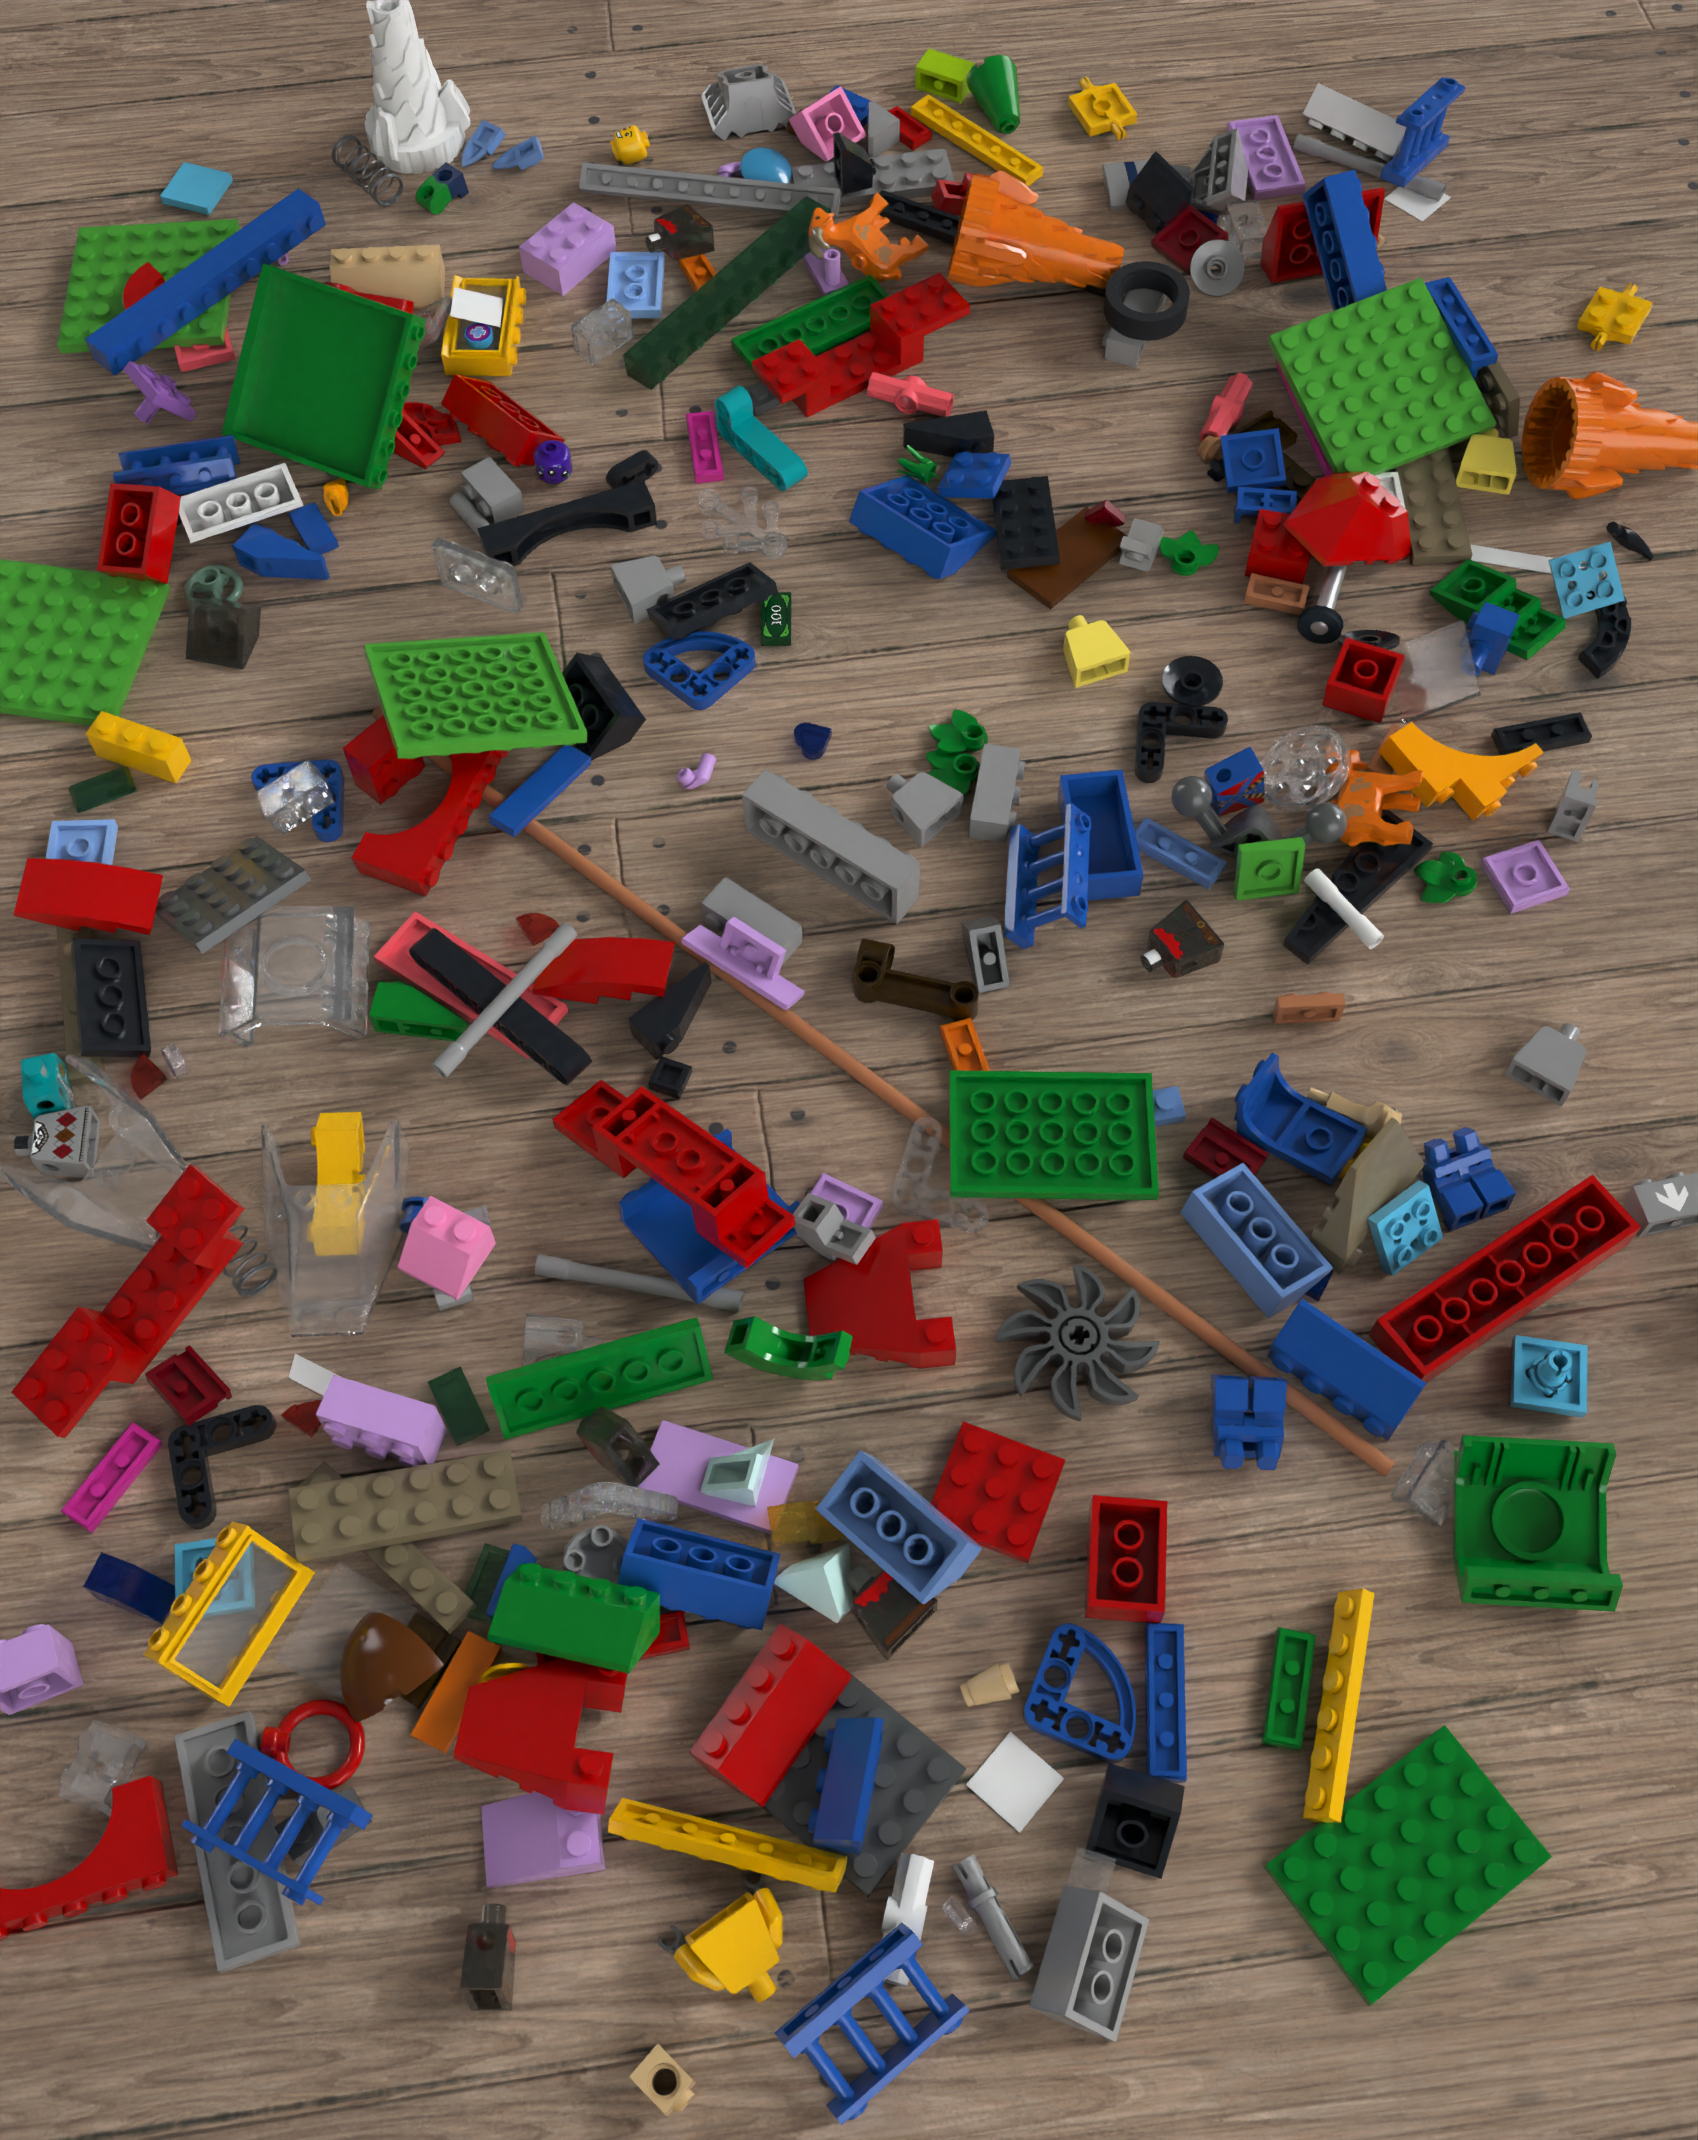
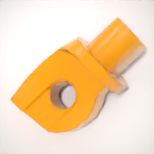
M343 478L328 482L323 487L324 502L334 516H341L348 505L349 491Z

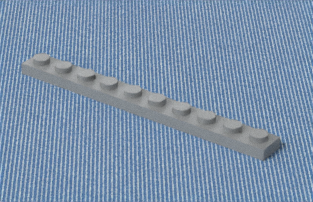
M582 162L579 190L582 193L812 216L816 208H821L828 214L834 213L833 219H838L841 199L840 188Z

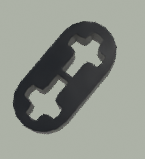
M639 451L614 465L608 471L606 481L612 489L642 480L646 481L656 473L659 463L649 451Z

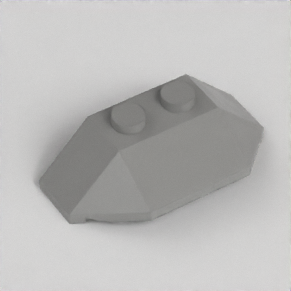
M1237 128L1213 138L1209 143L1210 148L1201 156L1192 170L1190 184L1194 189L1189 205L1195 209L1221 211L1226 208H1234L1245 201L1248 166Z

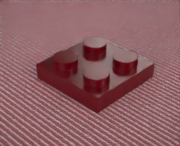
M1189 205L1151 240V244L1156 251L1190 276V263L1196 250L1211 240L1228 241V233Z

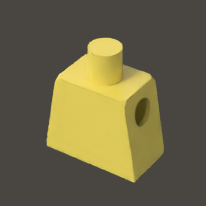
M1496 429L1481 435H1471L1456 477L1457 487L1509 495L1517 472L1513 441L1500 438L1499 432Z
M1078 615L1068 622L1070 630L1065 633L1063 651L1075 688L1128 672L1131 652L1106 621L1099 620L1088 624L1084 616Z

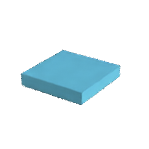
M184 162L162 192L160 198L162 204L210 215L233 179L231 173Z

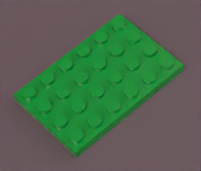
M949 1070L950 1197L1158 1200L1159 1182L1152 1073Z
M1444 1725L1343 1804L1341 1822L1326 1823L1321 1821L1266 1864L1264 1868L1367 2005L1371 2006L1551 1859L1552 1856Z

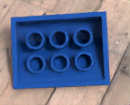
M909 475L860 490L849 520L851 524L858 527L861 533L877 539L884 548L894 550L902 555L906 562L916 564L924 569L928 576L939 580L955 574L996 536V529L946 498L940 497L938 493Z

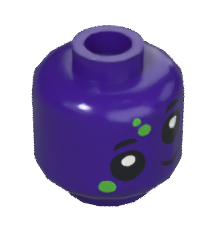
M555 440L545 441L537 446L533 454L537 476L542 481L550 484H559L567 480L573 469L569 448L564 443Z

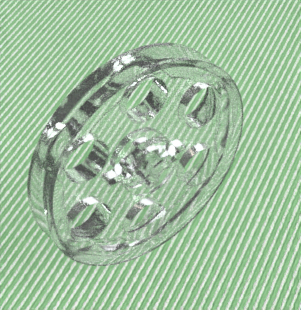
M1307 725L1286 733L1269 748L1261 761V766L1264 769V796L1272 806L1289 813L1305 812L1311 810L1317 804L1328 801L1338 792L1348 776L1351 766V755L1348 746L1336 731L1322 725ZM1332 740L1327 749L1318 750L1323 741ZM1304 741L1300 749L1291 751L1294 743ZM1339 763L1338 768L1334 772L1325 773L1330 764ZM1283 764L1282 769L1277 774L1270 775V771L1274 766ZM1318 786L1314 795L1304 797L1305 792L1310 787ZM1284 787H1290L1285 796L1276 798L1279 790Z

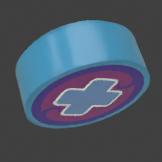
M472 323L464 331L466 344L472 349H485L493 342L492 329L487 324Z

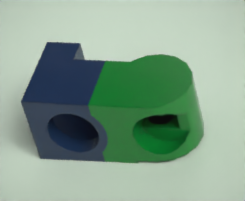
M445 162L418 188L415 199L417 204L432 214L437 215L445 209L452 199L456 196L462 199L469 191L463 173Z

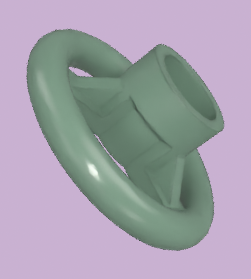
M209 565L198 569L188 578L184 587V595L187 602L199 611L219 612L231 607L240 598L243 591V581L241 576L228 566ZM232 579L234 589L223 600L221 596L223 586ZM193 592L206 593L213 598L214 603L198 601L194 597Z

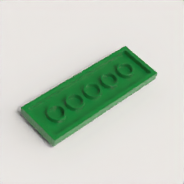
M868 275L731 339L732 348L755 376L762 381L752 370L753 360L798 339L815 356L869 331L870 305L890 295L871 275Z
M697 1317L486 1377L487 1387L504 1440L605 1411L604 1409H614L713 1380Z

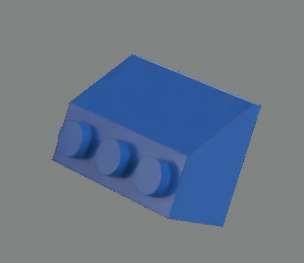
M876 1717L837 1718L835 1730H827L823 1752L830 1754L827 1769L820 1768L816 1784V1792L822 1793L819 1809L812 1808L807 1831V1833L814 1834V1846L861 1855L883 1740V1719Z

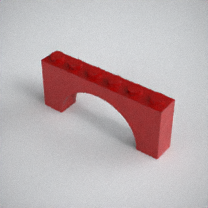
M493 750L480 753L448 755L452 762V778L446 796L438 808L423 822L402 832L394 834L365 832L351 857L358 871L364 875L426 897L430 888L437 884L442 866L445 861L451 858L458 837L466 831L469 817L473 810L479 807L486 786L494 780L497 766L501 759L507 756L509 751Z
M150 1775L113 1787L111 1816L102 1838L90 1855L66 1875L55 1881L33 1888H0V1941L8 1938V1932L22 1927L24 1931L38 1929L48 1924V1918L63 1914V1917L80 1915L88 1911L87 1905L103 1901V1904L115 1903L127 1898V1892L141 1887L143 1891L154 1890L166 1885V1879L177 1876L178 1870L162 1782Z

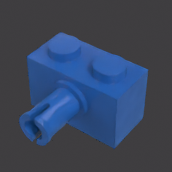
M1487 602L1484 603L1480 613L1473 612L1467 625V629L1471 630V632H1466L1460 648L1464 650L1460 661L1463 663L1461 669L1464 674L1476 677L1483 670L1495 675L1508 648L1520 616L1519 614Z

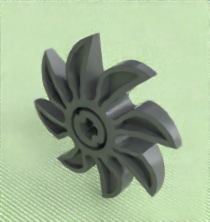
M1074 1264L1073 1272L1078 1297V1308H1072L1069 1305L1065 1288L1053 1281L1032 1279L1022 1282L1017 1286V1289L1040 1307L1050 1319L1034 1310L1017 1312L1002 1323L998 1329L995 1342H1042L1043 1344L1026 1347L1020 1354L1013 1376L1016 1391L1022 1397L1035 1379L1047 1367L1055 1366L1058 1370L1049 1385L1051 1400L1062 1414L1073 1420L1081 1421L1082 1417L1076 1386L1077 1375L1085 1377L1089 1395L1095 1400L1108 1405L1129 1404L1136 1401L1139 1395L1114 1376L1104 1364L1122 1374L1137 1371L1153 1359L1160 1341L1125 1342L1111 1340L1127 1336L1134 1328L1140 1313L1138 1295L1132 1287L1115 1309L1109 1312L1106 1317H1099L1096 1313L1105 1298L1104 1287L1100 1279L1092 1271ZM1072 1338L1080 1339V1340H1079V1344L1082 1343V1342H1083V1344H1082V1345H1077V1344H1075V1341H1076V1340H1075V1339L1072 1340Z

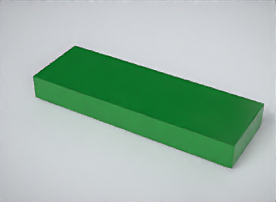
M1278 1627L1276 1630L1261 1741L1263 1744L1295 1751L1302 1749L1316 1638L1314 1634Z

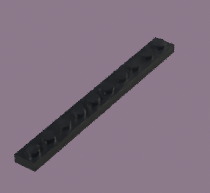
M884 190L880 191L879 194L888 203L887 207L879 214L880 216L887 217L891 223L954 244L960 217ZM1086 285V288L1076 287L1105 297L1106 289Z

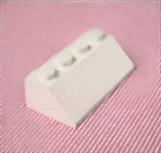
M1319 83L1303 112L1310 119L1309 125L1319 130H1322L1323 126L1332 130L1330 135L1344 141L1345 137L1354 140L1353 146L1365 152L1369 147L1376 151V157L1386 162H1389L1391 158L1393 159L1399 153L1406 127L1396 123V119Z
M282 463L181 496L179 515L190 543H194L303 506V503L286 464Z

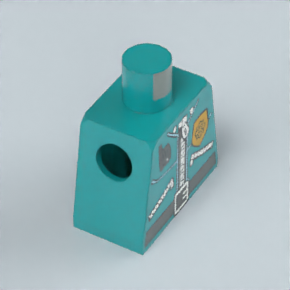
M50 1053L25 1058L21 1061L23 1099L34 1120L39 1115L74 1108L72 1085L68 1081L67 1065L56 1054ZM46 1101L53 1102L54 1106L50 1107Z

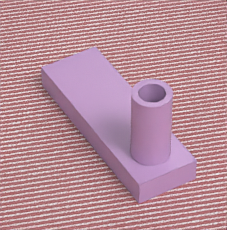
M808 236L796 239V250L822 297L849 285L840 269V252L838 250H826L820 247L824 253V259H818L810 251Z

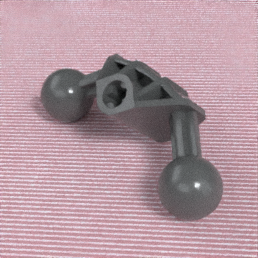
M1197 776L1184 777L1175 784L1172 790L1171 799L1174 808L1184 816L1196 818L1210 838L1209 845L1211 848L1231 854L1235 858L1238 854L1239 844L1302 837L1306 846L1314 841L1332 843L1340 839L1347 828L1345 812L1340 806L1330 802L1314 806L1307 814L1305 825L1285 837H1282L1269 813L1260 806H1251L1243 810L1223 825L1210 806L1213 796L1212 790L1204 779Z

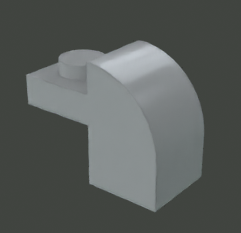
M1134 518L1128 537L1123 536L1120 545L1122 555L1119 564L1148 572L1156 557L1164 533L1163 527Z
M810 1193L806 1195L792 1214L795 1217L796 1224L793 1227L798 1235L815 1251L834 1262L839 1257L857 1265L876 1238L871 1229L844 1219L834 1202Z

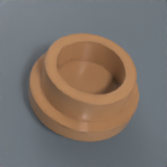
M1210 435L1200 444L1197 453L1203 463L1209 464L1212 459L1216 458L1218 460L1222 456L1220 437Z

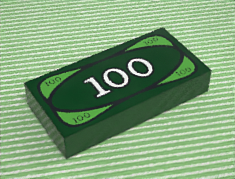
M777 592L762 602V646H791V592Z

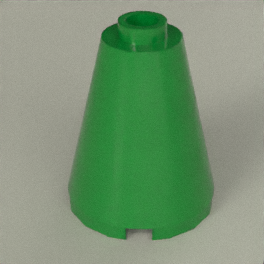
M989 56L984 59V64L978 68L975 64L967 74L966 83L969 91L996 131L1010 134L1020 124L1017 68L1008 56Z

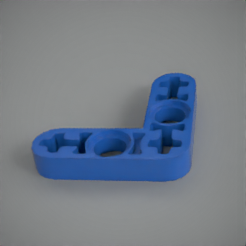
M327 759L265 764L257 767L252 772L251 779L255 790L263 796L313 793L312 826L316 837L323 842H332L342 835L344 775L338 762ZM333 772L331 773L330 778H325L327 777L328 773ZM303 773L306 775L301 782L295 783L290 781L294 774ZM271 777L268 779V783H263L266 781V778ZM326 796L336 797L335 802L331 805L320 804L321 800ZM325 816H329L332 824L329 825V829L325 830L323 829L326 828Z

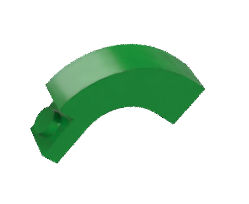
M756 1316L733 1321L724 1353L742 1363L769 1373L801 1380H832L834 1371L844 1370L845 1364L850 1356L849 1349L853 1336L844 1331L816 1336L800 1335L781 1330Z

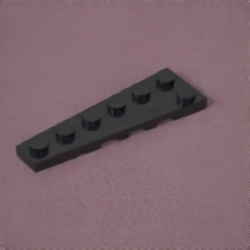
M1382 810L1381 818L1385 822L1395 825L1404 822L1390 810ZM1415 829L1411 844L1382 846L1377 842L1370 841L1359 843L1351 849L1345 861L1336 869L1330 880L1360 914H1363L1431 850L1433 843ZM1317 895L1312 905L1307 908L1286 936L1283 946L1308 965L1343 933L1349 925L1328 903L1322 901Z

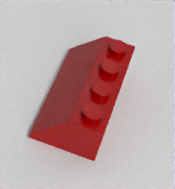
M454 374L441 402V405L450 411L449 416L468 425L467 430L478 437H483L487 440L486 445L502 452L506 455L505 460L517 467H520L521 464L535 465L533 454L539 444L550 440L562 443L565 441L559 434L488 381Z
M779 1624L689 1753L708 1773L763 1808L851 1680L852 1675L811 1641Z

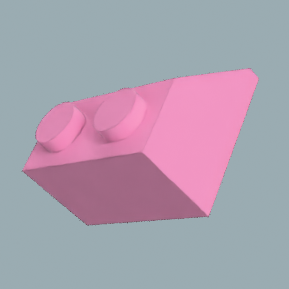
M841 86L788 119L801 144L825 162L834 157L833 133L839 132L855 143L867 136Z
M430 1196L410 1225L398 1269L459 1300L496 1242L490 1226Z

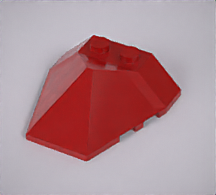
M1368 471L1332 473L1317 479L1283 524L1322 566L1352 565L1354 561H1363L1365 565H1372L1376 560H1384L1385 564H1394L1409 557L1411 554L1408 511L1401 505L1400 500L1390 494L1381 485L1380 480Z

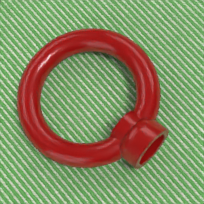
M317 1699L305 1702L292 1709L281 1720L278 1727H265L261 1741V1753L298 1772L291 1765L288 1758L291 1733L294 1728L303 1720L315 1715H328L338 1719L347 1729L350 1739V1748L345 1761L338 1769L322 1777L305 1776L329 1790H333L345 1783L356 1772L364 1755L366 1742L361 1721L355 1723L347 1706L337 1701Z

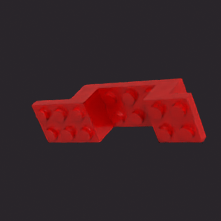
M939 272L871 304L870 331L816 357L798 339L753 360L752 370L781 404L792 400L806 417H810L867 389L873 372L892 377L923 362L924 336L969 315L971 305Z
M600 1080L552 1119L555 1129L623 1179L636 1168H639L690 1205L696 1232L746 1269L796 1225L795 1217L769 1199L764 1171L643 1086L627 1098L606 1082Z
M190 1164L146 1219V1222L161 1235L102 1312L77 1307L11 1393L57 1437L66 1438L110 1381L134 1384L241 1248L243 1243L229 1229L245 1208L197 1166Z

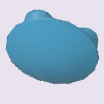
M759 147L750 150L743 156L740 164L741 174L744 179L789 183L792 177L791 166L788 160L781 153L770 148Z

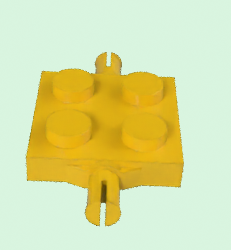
M1085 76V79L1082 77L1079 80V85L1083 91L1068 96V106L1090 137L1111 131L1118 141L1123 140L1127 132L1122 127L1137 123L1136 111L1115 82L1104 86H1094L1087 76Z
M1632 283L1627 284L1623 293L1604 287H1599L1580 317L1577 326L1578 330L1595 336L1591 343L1593 350L1597 347L1596 351H1600L1606 341H1618L1630 345L1650 313L1653 303L1640 297H1634L1638 290L1636 284L1633 286Z

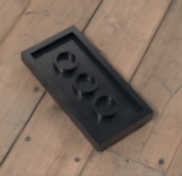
M1048 476L1003 480L995 498L992 499L1001 570L1060 564Z
M749 562L647 609L649 619L672 640L683 639L699 628L714 625L717 620L725 616L740 613L743 608L751 604L766 601L769 596L777 593L778 590L773 579Z
M73 938L71 952L80 1057H150L151 1041L140 941Z

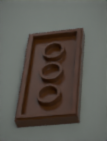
M1087 506L1056 531L1060 564L1008 570V579L1050 610L1121 551L1120 545L1123 536H1127L1116 527H1111V524L1097 523V525L1086 521L1084 516L1085 512L1089 509Z

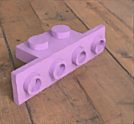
M736 917L727 921L722 938L704 926L699 925L681 940L683 945L693 950L696 954L707 959L784 1010L790 1008L804 996V990L779 975L787 950Z

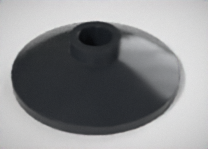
M1381 630L1351 631L1342 634L1338 638V644L1341 647L1346 637L1387 650L1395 648L1400 644V637L1398 635Z
M1184 656L1173 660L1166 666L1162 675V686L1165 693L1179 704L1203 706L1211 703L1219 696L1223 686V677L1218 667L1211 661L1198 656Z

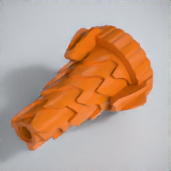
M998 170L990 176L977 173L976 175L972 174L967 189L946 280L971 287L990 286L1017 280L1026 283H1033L1034 281L1061 282L1080 288H1086V285L1106 289L1110 276L1121 267L1124 248L1110 241L1082 234L1083 229L1068 226L1064 221L1045 215L1041 210L1032 207L1031 205L1037 201L1038 194L1005 171Z
M1599 371L1591 372L1584 379L1551 378L1536 392L1525 417L1521 441L1523 468L1528 480L1535 487L1565 490L1572 500L1588 498L1605 493L1610 489L1621 487L1623 478L1618 473L1639 474V470H1665V467L1698 469V422L1685 421L1683 416L1673 415L1659 409L1640 408L1641 403L1634 402L1638 395L1636 390Z

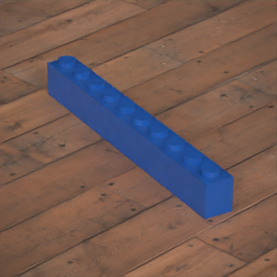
M299 188L85 338L94 360L114 376L125 368L129 361L135 362L183 326L208 310V308L261 272L263 263L271 265L324 227L326 223L320 204Z

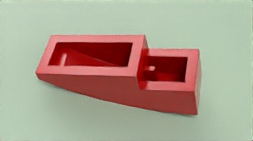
M965 173L962 182L938 179L931 195L935 209L953 215H961L972 174Z

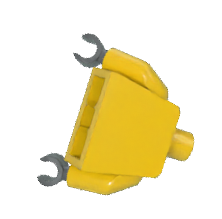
M743 1873L742 1882L746 1891L744 1895L687 1936H684L677 1927L670 1926L676 1933V1941L674 1944L667 1946L659 1937L658 1944L669 1954H674V1960L692 1981L714 1991H721L726 1988L732 1995L747 1986L755 2001L759 2003L769 1998L777 1989L767 1971L780 1961L777 1950L783 1943V1916L771 1890L766 1888V1875L758 1873L761 1880L757 1884H750Z

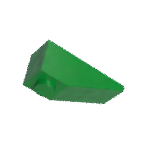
M392 981L390 983L378 982L369 1013L375 1032L455 1042L469 1027L465 1020L410 985L399 981Z

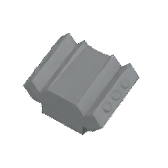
M762 63L718 71V82L709 84L701 95L712 130L724 141L732 131L742 138L745 134L762 130L773 132L779 122L787 128L788 119L796 114L785 81L774 72H768V66Z

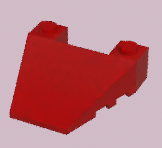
M939 1220L904 1222L875 1238L857 1265L840 1258L804 1279L809 1336L844 1331L853 1336L849 1349L850 1355L855 1356V1353L875 1357V1360L888 1362V1360L906 1363L908 1367L918 1369L955 1365L956 1343L952 1316L916 1320L910 1271L942 1268L943 1249Z
M559 1658L470 1686L453 1758L495 1778H499L501 1775L519 1783V1789L530 1794L536 1791L553 1799V1804L560 1808L604 1815L614 1753L575 1748L583 1707L622 1712L628 1673Z

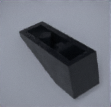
M987 410L904 423L903 446L907 449V445H910L916 451L954 457L956 453L961 452L990 453L994 450V432Z
M706 962L667 989L664 997L658 996L628 1018L631 1034L655 1060L664 1054L672 1053L683 1040L712 983L710 966Z

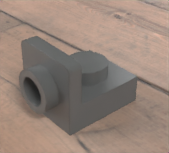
M762 381L746 388L752 399L753 415L755 417L781 404Z

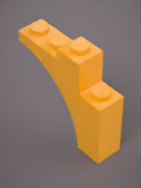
M1413 722L1390 735L1379 750L1382 757L1398 775H1406L1412 771L1423 770V780L1420 788L1412 787V792L1416 796H1421V802L1426 808L1436 801L1442 804L1452 796L1472 821L1483 814L1489 817L1502 806L1499 801L1508 792L1507 789L1516 782L1515 778L1519 775L1522 778L1530 775L1538 767L1536 761L1544 753L1535 743L1526 749L1507 755L1481 756L1468 754L1435 741L1417 728Z

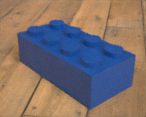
M1123 769L1060 775L1057 798L1062 824L1065 823L1066 805L1070 803L1086 813L1091 821L1087 901L1140 896L1144 874Z

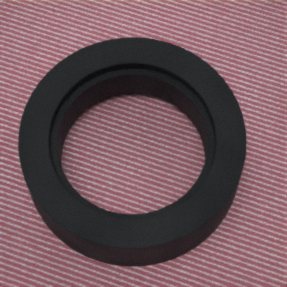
M1150 261L1127 264L1116 270L1107 282L1104 301L1105 318L1114 330L1132 339L1151 341L1166 338L1178 331L1185 322L1190 296L1189 285L1178 271L1165 264ZM1152 289L1168 296L1173 304L1161 312L1141 313L1125 306L1120 298L1131 290Z

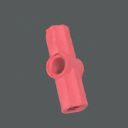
M873 372L867 388V396L894 403L896 408L905 414H914L917 410L941 417H947L951 413L954 402V394L927 387L921 378L912 375L901 380Z
M1240 372L1236 375H1231L1221 395L1217 394L1215 396L1208 420L1201 430L1200 441L1203 442L1210 435L1220 438L1222 435H1229L1232 427H1237L1244 410V404L1253 386V382L1250 381L1248 375Z

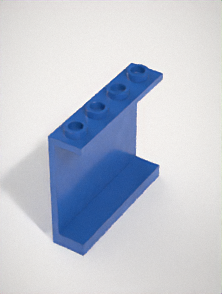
M728 1128L718 1135H712L734 1150L732 1148V1132ZM653 1178L639 1189L626 1193L622 1200L618 1202L620 1221L697 1305L747 1270L698 1234L691 1206ZM767 1184L769 1199L793 1214L800 1203L795 1201L788 1206ZM794 1227L749 1267L796 1235L797 1232Z

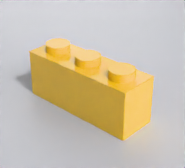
M104 711L100 712L86 732V736L96 756L173 783L178 782L192 761L182 738Z

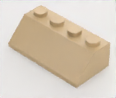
M440 245L331 249L330 278L332 283L350 286L355 291L413 301V310L443 309L445 267Z

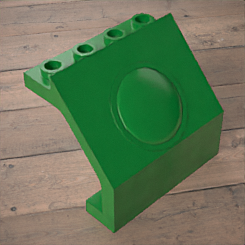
M1462 1435L1459 1451H1454L1453 1563L1461 1603L1615 1612L1623 1584L1620 1574H1611L1608 1566L1606 1507L1607 1485L1617 1455L1614 1443Z

